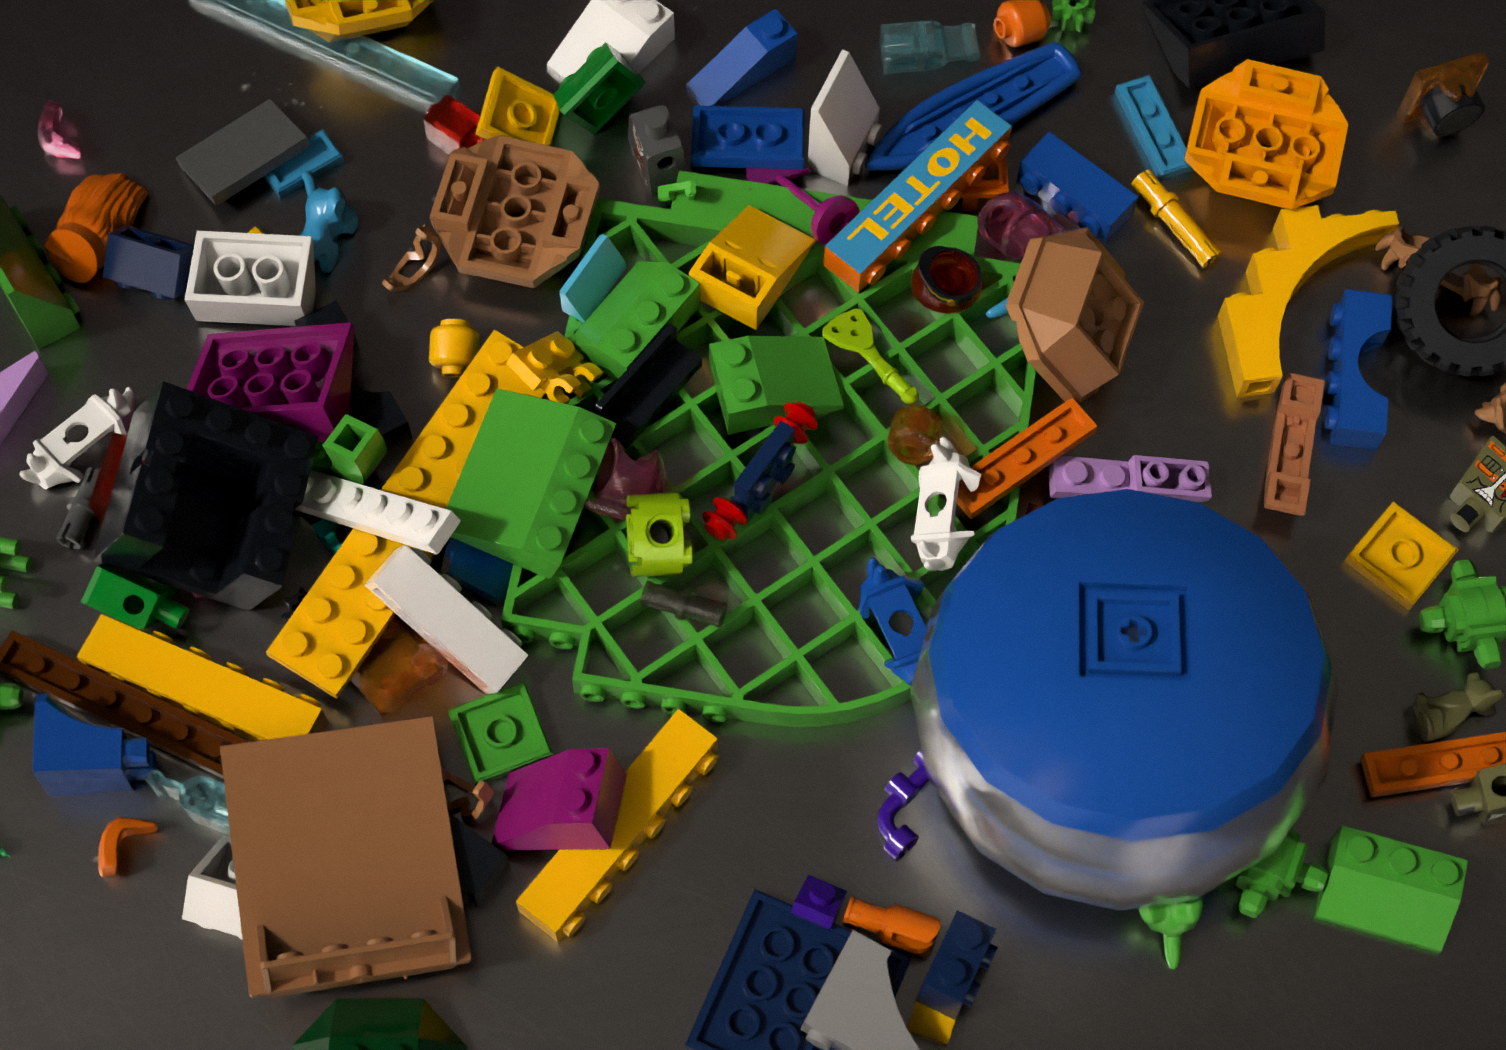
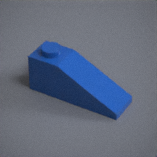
M774 9L746 26L686 84V89L701 106H722L794 61L797 56L798 33Z

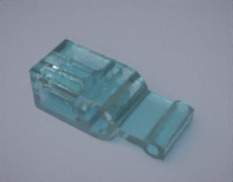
M937 21L881 24L879 46L884 74L935 70L943 67L950 61L966 60L973 62L979 60L980 52L974 23L943 27Z
M159 770L149 771L145 780L158 797H171L179 800L193 821L230 835L224 783L204 776H194L182 784L166 778ZM206 795H208L209 797L207 802L199 801L197 805L194 803L196 799L203 800L206 797Z

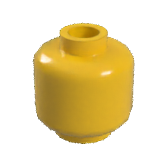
M461 319L441 320L440 325L434 327L430 333L429 363L435 368L441 369V375L444 377L460 378L480 350V333L471 327L470 321Z

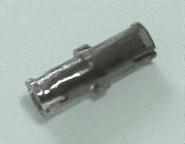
M647 581L641 595V606H648L675 614V619L684 621L686 618L715 625L718 628L722 626L727 611V602H719L695 595L692 589L685 587L682 590H677Z

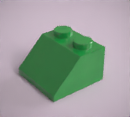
M605 42L601 47L594 49L588 55L586 62L575 73L568 75L562 81L560 88L553 96L559 110L566 117L595 135L647 82L619 51Z

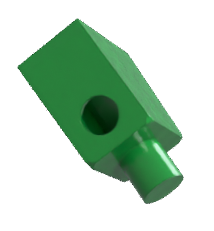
M100 564L96 567L81 600L83 604L141 630H145L159 621L178 630L185 622L190 610L183 604L173 600L178 589L177 587L105 564Z

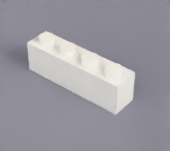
M407 545L396 548L364 586L485 694L497 693L528 657V654L520 648L523 644L522 641L508 629L504 628L501 631L490 621L492 614L483 605L476 601L470 603L460 594L462 588L453 578L447 574L440 576L429 566L431 559L422 550L415 547L409 548Z

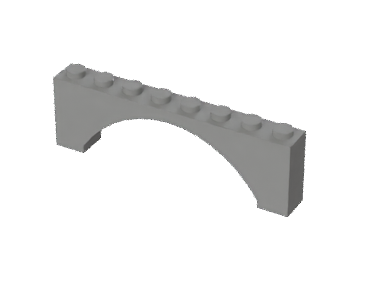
M855 930L852 931L800 1029L807 1033V1041L822 1050H830L831 1047L836 1050H920L907 1030L894 998L887 959L891 950Z

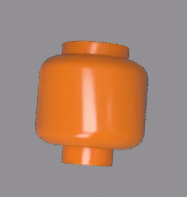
M1040 0L1005 1L998 8L997 16L994 20V29L997 36L1013 48L1042 40L1046 35L1051 23L1050 12L1047 5Z

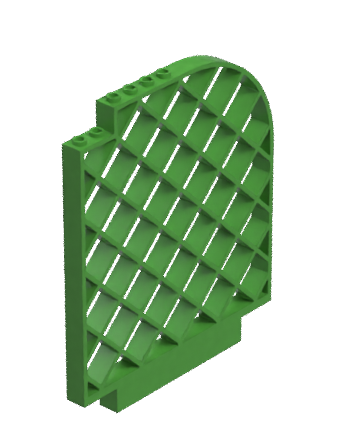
M679 170L676 183L696 180V198L688 200L685 193H674L675 200L672 201L671 209L598 198L588 229L582 259L599 235H602V232H605L603 234L608 236L618 252L632 244L644 261L668 262L651 239L700 246L672 263L673 266L689 276L690 269L708 243L748 205L812 238L814 237L811 232V221L815 211L795 197L788 187ZM802 189L820 204L831 196H837V194ZM846 196L856 202L860 212L872 201ZM942 211L937 216L933 227L925 235L919 233L911 241L910 248L901 259L896 260L894 258L886 266L883 275L888 276L859 294L824 266L825 246H822L816 240L781 295L817 273L842 305L806 328L801 325L780 297L768 312L769 316L785 336L823 337V327L837 315L855 308L861 309L872 325L873 342L881 351V357L893 368H896L899 374L912 387H916L919 392V399L924 405L888 429H885L858 395L882 380L873 366L868 363L844 378L832 363L844 409L869 441L832 465L826 462L809 439L806 444H794L796 446L795 453L810 470L813 477L775 502L770 501L766 510L761 515L756 513L748 524L736 526L734 529L737 532V537L734 540L727 538L723 541L715 540L706 531L702 522L690 508V522L686 523L684 528L701 549L692 555V564L683 568L682 575H664L658 578L655 576L636 577L643 587L599 616H596L570 579L615 550L630 569L633 565H637V562L629 563L626 519L616 524L590 490L584 508L603 533L564 557L551 579L536 575L525 582L528 570L513 564L501 617L503 629H508L514 633L522 643H530L535 639L547 641L550 645L559 649H572L573 646L579 647L572 682L574 693L580 694V697L593 702L604 701V698L619 700L624 706L637 709L644 708L645 705L661 707L662 711L672 715L680 709L684 713L702 714L703 718L715 722H724L729 718L785 727H823L850 723L885 712L927 690L929 687L913 688L895 675L889 668L885 667L884 662L887 659L894 658L868 626L876 620L873 611L870 608L869 618H862L859 609L856 611L826 571L868 544L887 569H892L900 577L906 576L924 582V588L914 603L935 629L941 606L926 586L964 560L968 562L991 534L1016 520L1020 486L1001 498L1006 505V511L976 530L974 536L969 538L965 546L960 550L953 567L943 571H930L923 566L913 572L884 535L885 532L916 513L920 492L919 470L900 448L899 444L937 420L965 454L971 467L1028 428L1036 370L1026 360L1021 344H1017L996 358L968 325L986 313L990 308L1009 297L1021 263L974 256L980 216ZM934 246L956 247L959 250L966 251L975 258L981 268L982 280L978 290L983 291L956 308L938 301L929 294L918 270L920 255L926 249ZM940 254L931 261L930 272L935 283L972 289L977 285L978 272L973 264L964 257L955 254ZM910 287L936 321L899 343L873 310ZM700 302V307L690 317L693 324L677 333L678 341L692 351L706 341L711 344L730 340L724 333V330L737 323L738 320L717 309L708 313ZM569 315L564 337L570 339L582 326L583 322ZM950 336L978 370L941 394L913 359ZM1026 362L1023 389H1021L1009 373ZM584 376L586 383L592 387L591 391L581 398L575 396L570 399L568 404L581 407L593 413L595 411V404L616 382L609 376L598 383L590 382ZM715 385L693 399L682 388L671 400L677 409L648 426L628 449L620 444L604 454L591 488L632 462H635L658 493L677 492L680 499L688 498L690 503L729 477L735 482L776 427L771 425L734 450H731L706 417L720 407ZM991 385L1017 416L1018 423L983 445L954 409ZM562 387L564 394L567 395V391ZM829 413L816 415V421ZM691 426L717 460L674 487L648 452ZM882 456L911 493L871 519L843 481ZM827 492L854 526L855 530L814 556L787 522L786 518ZM943 494L935 495L928 503V512L933 517L938 516V513L946 505L940 497ZM955 516V531H967ZM771 529L799 567L756 594L728 556ZM714 566L742 604L697 633L669 594ZM812 582L841 621L798 649L769 612V609ZM558 587L585 625L518 615V612ZM656 603L684 642L637 672L610 633ZM752 620H755L784 659L739 689L710 648ZM851 636H854L892 687L874 695L839 703L810 664ZM595 642H598L625 680L587 674L592 645ZM697 658L724 696L655 684ZM796 674L819 706H787L755 701Z

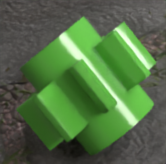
M1052 0L1051 20H1058L1063 31L1066 29L1081 32L1084 21L1093 23L1096 0Z

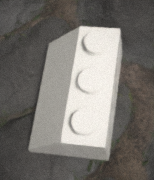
M197 231L184 299L196 321L296 326L295 320L313 312L316 289L312 236Z
M223 835L188 875L182 919L196 923L203 928L216 929L242 939L231 838Z

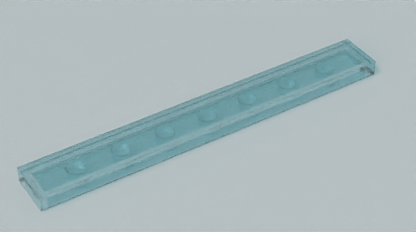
M190 0L442 113L459 87L457 77L365 36L328 42L309 29L293 26L284 0Z

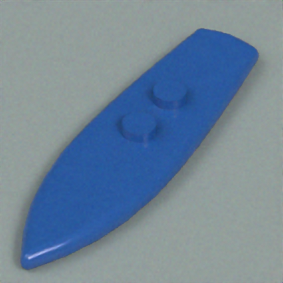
M1052 42L961 80L927 98L903 115L877 143L865 164V168L868 171L906 169L976 100L1008 124L1013 125L1082 77L1080 66L1070 51L1059 42Z

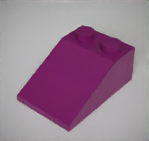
M609 748L569 749L510 772L491 844L499 850L611 849L627 774Z

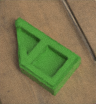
M696 180L658 186V205L660 207L671 206L672 201L675 200L674 193H685L688 200H694L696 198Z

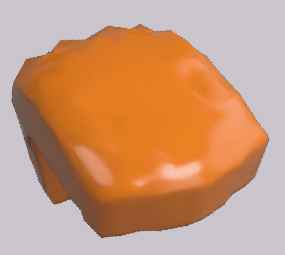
M117 817L109 822L101 835L98 847L99 874L102 877L117 875L118 848L123 838L132 835L154 833L157 831L158 823L128 817Z

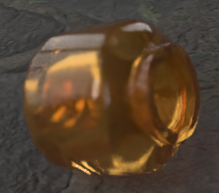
M909 405L900 408L895 412L891 421L887 437L889 450L898 460L908 465L928 462L934 457L931 450L932 444L940 445L943 431L942 420L937 413L922 405Z

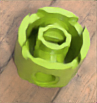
M677 492L628 495L626 506L634 507L631 508V514H626L629 563L637 562V565H633L630 569L631 576L682 575L683 568L692 564L691 540H684L683 527H685L686 523L690 522L688 498L680 499ZM657 525L664 528L668 536L667 543L659 544L653 541L650 536V527Z

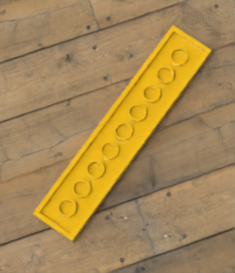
M493 330L381 489L382 491L446 509L496 389L545 399L547 396L541 388L533 391L506 364L512 353L523 348V346ZM353 528L266 651L267 656L338 699L396 615L364 585L394 550L405 544ZM422 550L431 559L432 563L437 554Z

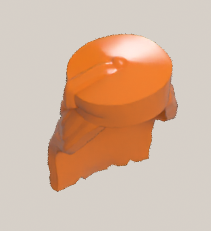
M123 172L107 175L94 174L85 178L72 191L65 211L56 223V229L48 236L43 245L56 271L66 279L74 282L84 283L91 280L98 270L104 267L108 234L124 225L133 227L139 207L149 195L147 189L144 186L138 185L134 180L128 179V175Z

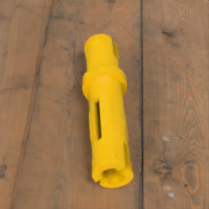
M1151 169L1143 171L1132 181L1131 186L1151 206L1150 212L1154 217H1160L1172 233L1196 258L1202 268L1213 264L1221 256L1222 251L1212 243L1204 231L1177 202L1178 196L1172 191L1168 192Z

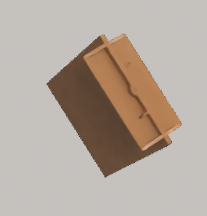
M433 716L220 746L247 983L251 998L263 996L274 998L403 976L404 979H408L410 975L452 969L456 965L466 964L471 961V951Z

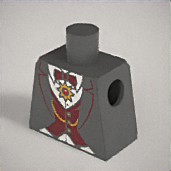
M665 105L655 106L631 114L629 116L628 140L650 195L653 197L658 195V186L676 183L679 170L685 171L682 143ZM666 157V167H658V162Z

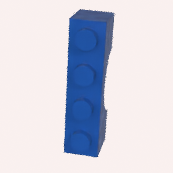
M1346 289L1340 302L1334 303L1332 306L1330 325L1336 326V335L1331 338L1328 357L1329 360H1334V371H1330L1327 381V394L1332 395V406H1328L1325 417V429H1331L1330 444L1377 450L1387 434L1388 398L1377 393L1365 382L1359 369L1358 358L1368 350L1381 347L1391 330L1392 295Z

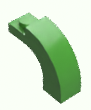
M345 414L325 442H317L311 469L364 485L386 455L387 447L378 429Z

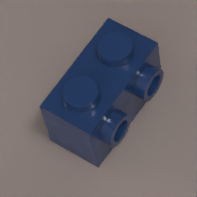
M124 225L108 234L103 277L117 281L116 284L122 288H140L152 292V295L159 299H175L186 292L194 245Z
M957 910L925 977L916 1001L954 1020L962 1004L971 1008L981 986V983L974 980L979 967L988 970L998 948L991 944L996 928Z

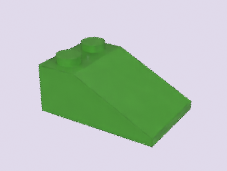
M748 335L709 344V366L728 435L774 425L773 419L776 416L786 417L787 414L783 407L787 402H802L808 405L816 415L844 409L823 337Z

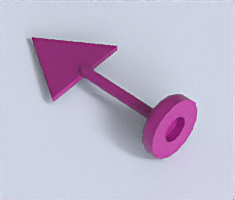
M804 167V170L745 168L747 181L771 185L780 184L781 186L788 187L795 197L815 211L811 221V232L813 237L822 246H826L860 213L856 202L849 197L843 195L831 196L820 204L790 181L796 177L811 173V168Z

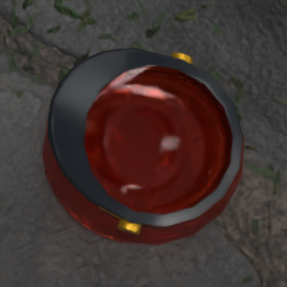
M934 246L928 248L920 255L918 265L913 271L911 279L912 292L920 304L932 311L939 313L964 311L979 299L982 289L981 268L974 257L956 247Z

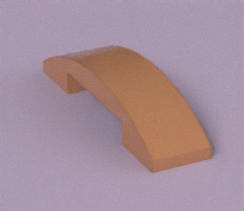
M1289 372L1285 374L1267 464L1264 491V508L1302 517L1306 513L1310 486L1308 475L1316 421L1321 411L1325 380Z

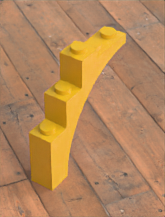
M1318 205L1300 206L1292 210L1287 208L1280 210L1273 227L1278 250L1267 248L1253 253L1246 269L1251 295L1242 292L1225 298L1218 314L1237 398L1275 393L1283 377L1280 363L1279 338L1287 304L1302 284L1320 268L1352 251L1377 245L1379 240L1385 235L1395 231L1399 225L1396 210L1385 212L1369 210L1363 214L1348 216L1332 214L1326 218H1321Z

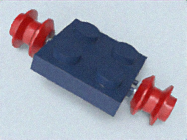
M802 402L785 403L783 408L787 414L786 417L776 416L773 419L776 428L735 481L734 496H731L730 499L715 497L713 499V505L716 508L715 512L705 511L702 514L703 520L706 522L704 527L713 537L722 541L725 538L736 539L737 532L734 526L736 524L742 526L748 524L755 513L761 515L772 499L771 491L778 482L784 484L788 480L795 467V464L792 462L796 451L794 444H806L808 441L805 433L806 429L815 431L818 428V423L815 419L816 414L808 405Z

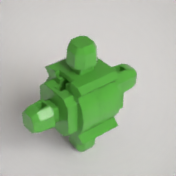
M1458 560L1454 562L1450 572L1453 583L1447 593L1444 594L1439 605L1427 607L1419 613L1418 622L1420 629L1428 633L1443 631L1448 642H1457L1458 652L1474 651L1478 664L1483 669L1497 668L1503 660L1501 644L1506 638V586H1497L1496 576L1494 575L1479 577L1476 566L1471 560Z
M1296 811L1260 862L1235 876L1238 877L1235 885L1243 890L1239 902V910L1242 914L1257 918L1262 913L1267 900L1276 901L1279 894L1283 897H1289L1296 882L1301 883V888L1313 892L1323 890L1329 873L1324 867L1310 862L1309 865L1303 863L1309 846L1306 843H1298L1301 835L1293 830L1297 817Z

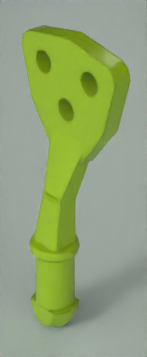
M855 308L837 315L823 327V338L842 349L860 353L873 366L882 379L883 384L892 388L901 397L902 402L909 405L918 402L919 392L916 387H912L899 374L896 368H893L880 356L873 344L872 325L861 309Z

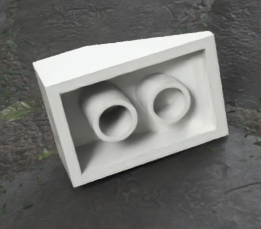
M591 0L548 61L547 68L564 80L568 75L575 73L586 62L588 55L594 49L601 47L607 42L619 51L631 66L640 73L675 39L674 13L657 0Z
M843 49L811 108L807 168H811V172L848 186L854 174L860 175L868 157V154L865 152L869 144L872 146L876 145L883 125L878 124L880 108L851 54Z

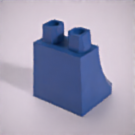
M49 693L36 695L32 772L49 797L133 791L134 780L156 779V754L154 751H150V743L147 737L127 738L122 728L94 724L70 713Z

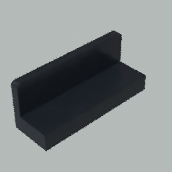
M672 323L668 324L595 404V414L616 423L611 438L628 449L702 367V358L678 341L677 327Z

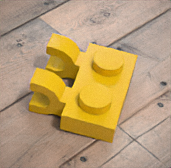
M558 331L513 352L506 362L533 391L541 388L547 394L549 400L568 404L570 399L564 394L562 387L569 394L574 392L581 398L592 389L586 383L584 376L590 382H593L604 373L593 363L581 364L585 357L574 347V344Z

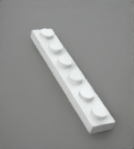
M313 470L310 471L303 503L295 509L437 555L461 522L450 510Z

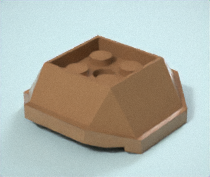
M496 136L481 141L468 149L463 147L450 152L430 213V221L459 273L535 288L581 256L599 196L600 185L598 180L592 173H589L582 161L571 150ZM515 213L524 214L520 217H511Z
M1088 227L1030 239L1006 302V308L1011 321H1016L1019 341L1026 360L1064 402L1073 397L1078 404L1096 394L1101 385L1119 375L1144 303L1125 280V271Z

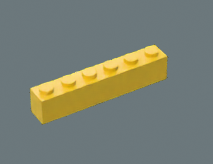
M103 614L98 618L76 656L81 663L250 742L323 732L328 723L322 708H320L321 704L310 696L299 694L296 698L285 693V689L280 684L270 679L262 678L261 682L247 677L248 673L233 663L226 662L224 666L210 661L212 658L198 648L189 647L188 650H184L175 646V641L163 633L153 631L149 635L116 618L114 620Z
M678 709L625 771L627 776L611 849L559 850L516 900L518 911L557 943L565 934L571 937L584 922L585 916L583 912L592 902L600 903L608 894L613 885L610 880L618 870L626 871L634 863L640 853L637 848L646 837L653 839L659 833L666 822V818L663 816L673 804L679 807L688 798L693 789L690 784L698 774L706 775L713 768L719 758V755L716 754L718 751V738Z

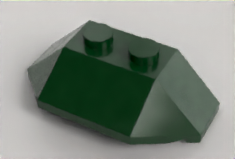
M336 998L292 1045V1050H468V1047L424 999Z

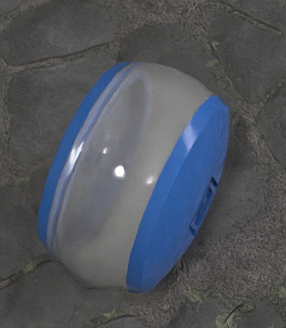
M1124 489L1057 498L991 534L949 583L933 605L910 693L927 778L979 852L1043 894L1114 910H1126L1196 900L1275 853L1327 778L1338 708L1339 688L1312 599L1262 538L1201 503Z

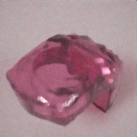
M48 100L38 119V144L45 151L46 155L80 159L82 155L80 145L57 134V130L62 123V106L52 100Z

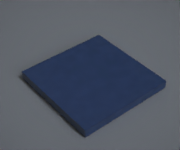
M754 889L686 1041L685 1048L688 1050H822L807 1041V1033L800 1029L852 930L833 923L829 930L792 914L793 905ZM875 941L891 950L887 959L890 984L895 998L912 956Z

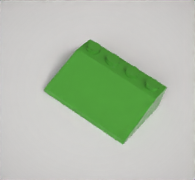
M0 195V286L40 350L81 328L74 316L80 309L69 291L61 294L57 285L62 283V280L51 262L46 265L42 263L39 257L44 255L45 252L34 234L28 237L25 235L22 229L28 225L18 207L14 206L9 209L2 195Z
M497 388L446 507L447 510L452 511L461 520L450 537L551 579L562 562L616 423L581 407Z

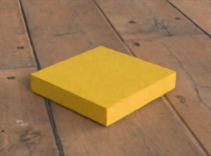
M497 67L492 73L475 135L486 140L496 136H504L551 146L560 110L553 93L503 68Z
M1393 501L1349 553L1344 562L1407 610H1410L1459 549Z

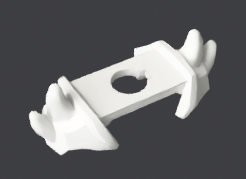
M127 387L123 395L114 388L109 390V396L100 398L96 394L92 395L87 403L44 438L36 439L33 442L35 448L33 454L29 453L27 455L26 462L30 469L20 471L21 478L28 482L36 483L44 489L71 481L79 483L84 478V475L81 471L69 467L72 461L112 431H114L115 446L118 448L125 446L135 411V394L132 387ZM76 425L88 427V435L84 440L70 442L69 444L65 442L68 431Z
M946 437L940 438V445L932 444L931 450L934 457L929 465L922 466L919 470L920 492L914 535H911V542L916 544L925 569L930 571H943L952 568L960 550L965 546L969 538L974 536V531H955L954 529L957 496L961 479L970 492H973L978 488L981 478L979 472L970 468L967 457L958 454L954 445ZM944 494L947 500L946 505L938 513V516L933 517L928 512V503L935 495Z

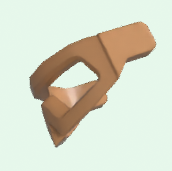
M423 224L422 227H418L415 231L417 234L413 241L415 251H407L390 277L383 280L382 285L387 290L396 292L414 287L435 266L441 254L442 244L438 238L439 236L427 225ZM422 240L431 241V252L423 266L411 278L399 274L410 259L422 260L425 258Z
M441 767L443 781H450L462 790L475 795L479 800L476 808L469 810L470 801L468 796H463L451 802L446 799L448 812L453 815L461 811V817L464 822L477 820L495 792L488 783L482 780L474 786Z

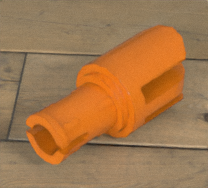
M853 896L850 897L843 918L844 923L878 933V938L882 939V944L923 958L931 955L941 926V922L937 917L896 903L893 904V907L888 906V909Z

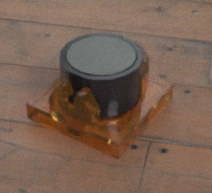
M1475 53L1416 71L1396 113L1401 124L1421 119L1427 131L1437 137H1443L1460 132L1476 122L1483 115L1486 108L1476 90L1490 63L1485 53Z

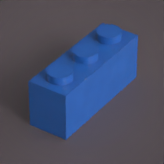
M1048 132L1020 162L1017 181L1021 183L1028 193L1039 196L1050 204L1054 212L1066 216L1080 228L1088 227L1104 245L1133 216L1138 196L1051 132Z

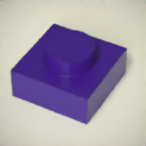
M808 875L795 899L791 913L830 930L844 902L847 891Z

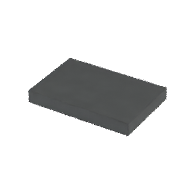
M268 99L183 152L176 159L185 173L217 206L311 145L307 136Z

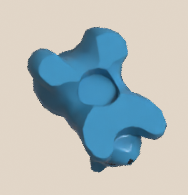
M304 171L302 178L308 198L305 205L306 223L302 234L299 236H312L314 262L319 261L321 270L325 273H330L336 266L338 259V236L341 233L353 234L357 230V211L352 205L346 204L345 196L338 187H333L329 190L318 188L313 175L308 171Z

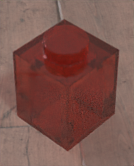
M448 94L439 103L432 104L425 113L423 122L427 140L448 154L463 147L468 149L484 139L475 135L480 115Z

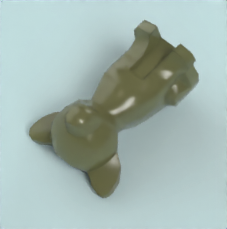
M1474 672L1467 676L1464 690H1450L1441 696L1433 698L1426 696L1423 692L1417 693L1416 700L1413 701V709L1422 740L1424 742H1431L1452 734L1463 725L1471 712H1477L1484 716L1496 714L1494 705L1505 696L1503 690H1496L1490 682L1482 680L1478 672Z

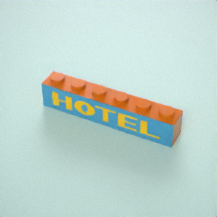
M976 100L825 246L824 266L858 293L868 283L874 285L882 277L886 266L894 258L899 260L906 254L911 246V241L919 233L925 235L933 227L937 216L944 209L949 211L956 205L961 197V192L968 185L975 186L982 179L986 168L993 161L999 162L1005 157L1011 147L1009 139L1012 126Z

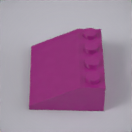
M352 322L208 334L187 390L319 436L318 442H325L344 415H349L355 328Z

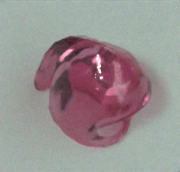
M1002 192L989 199L982 207L977 219L979 232L983 238L1012 260L1023 258L1030 239L1066 231L1038 203L1015 192Z
M613 437L609 441L602 458L596 487L597 497L586 499L584 507L599 514L626 520V514H631V508H634L626 506L628 495L667 493V476L660 451L654 450L637 460H633L626 454L621 442Z

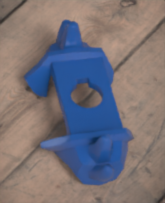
M871 557L867 564L868 578L860 586V605L858 608L860 616L867 619L869 618V609L871 608L895 658L887 659L884 662L886 668H889L895 675L913 688L922 686L934 687L935 683L929 658L932 638L914 603L920 596L925 584L923 581L906 576L900 577L892 569H886L883 565H880L875 557ZM904 612L911 616L914 624L910 635L904 637L902 633H897L890 627L889 619L893 614Z

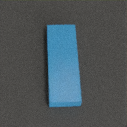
M1147 75L1116 85L1114 93L1157 179L1163 181L1193 171L1194 169L1184 160L1187 147L1151 76Z

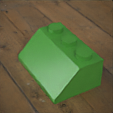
M638 261L569 340L585 357L586 361L595 364L606 375L617 381L668 324L672 323L676 326L678 332L700 307V283L669 262Z
M1341 825L1329 841L1324 866L1329 874L1323 890L1319 891L1314 918L1440 953L1461 902L1468 860Z

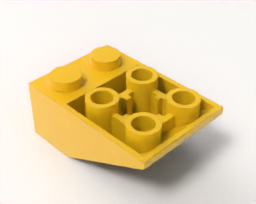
M748 205L708 243L690 269L689 276L700 283V301L757 330L815 244L816 239Z

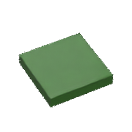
M525 681L499 690L497 693L488 694L447 709L475 786L480 780L490 783L508 776L510 772L553 756Z

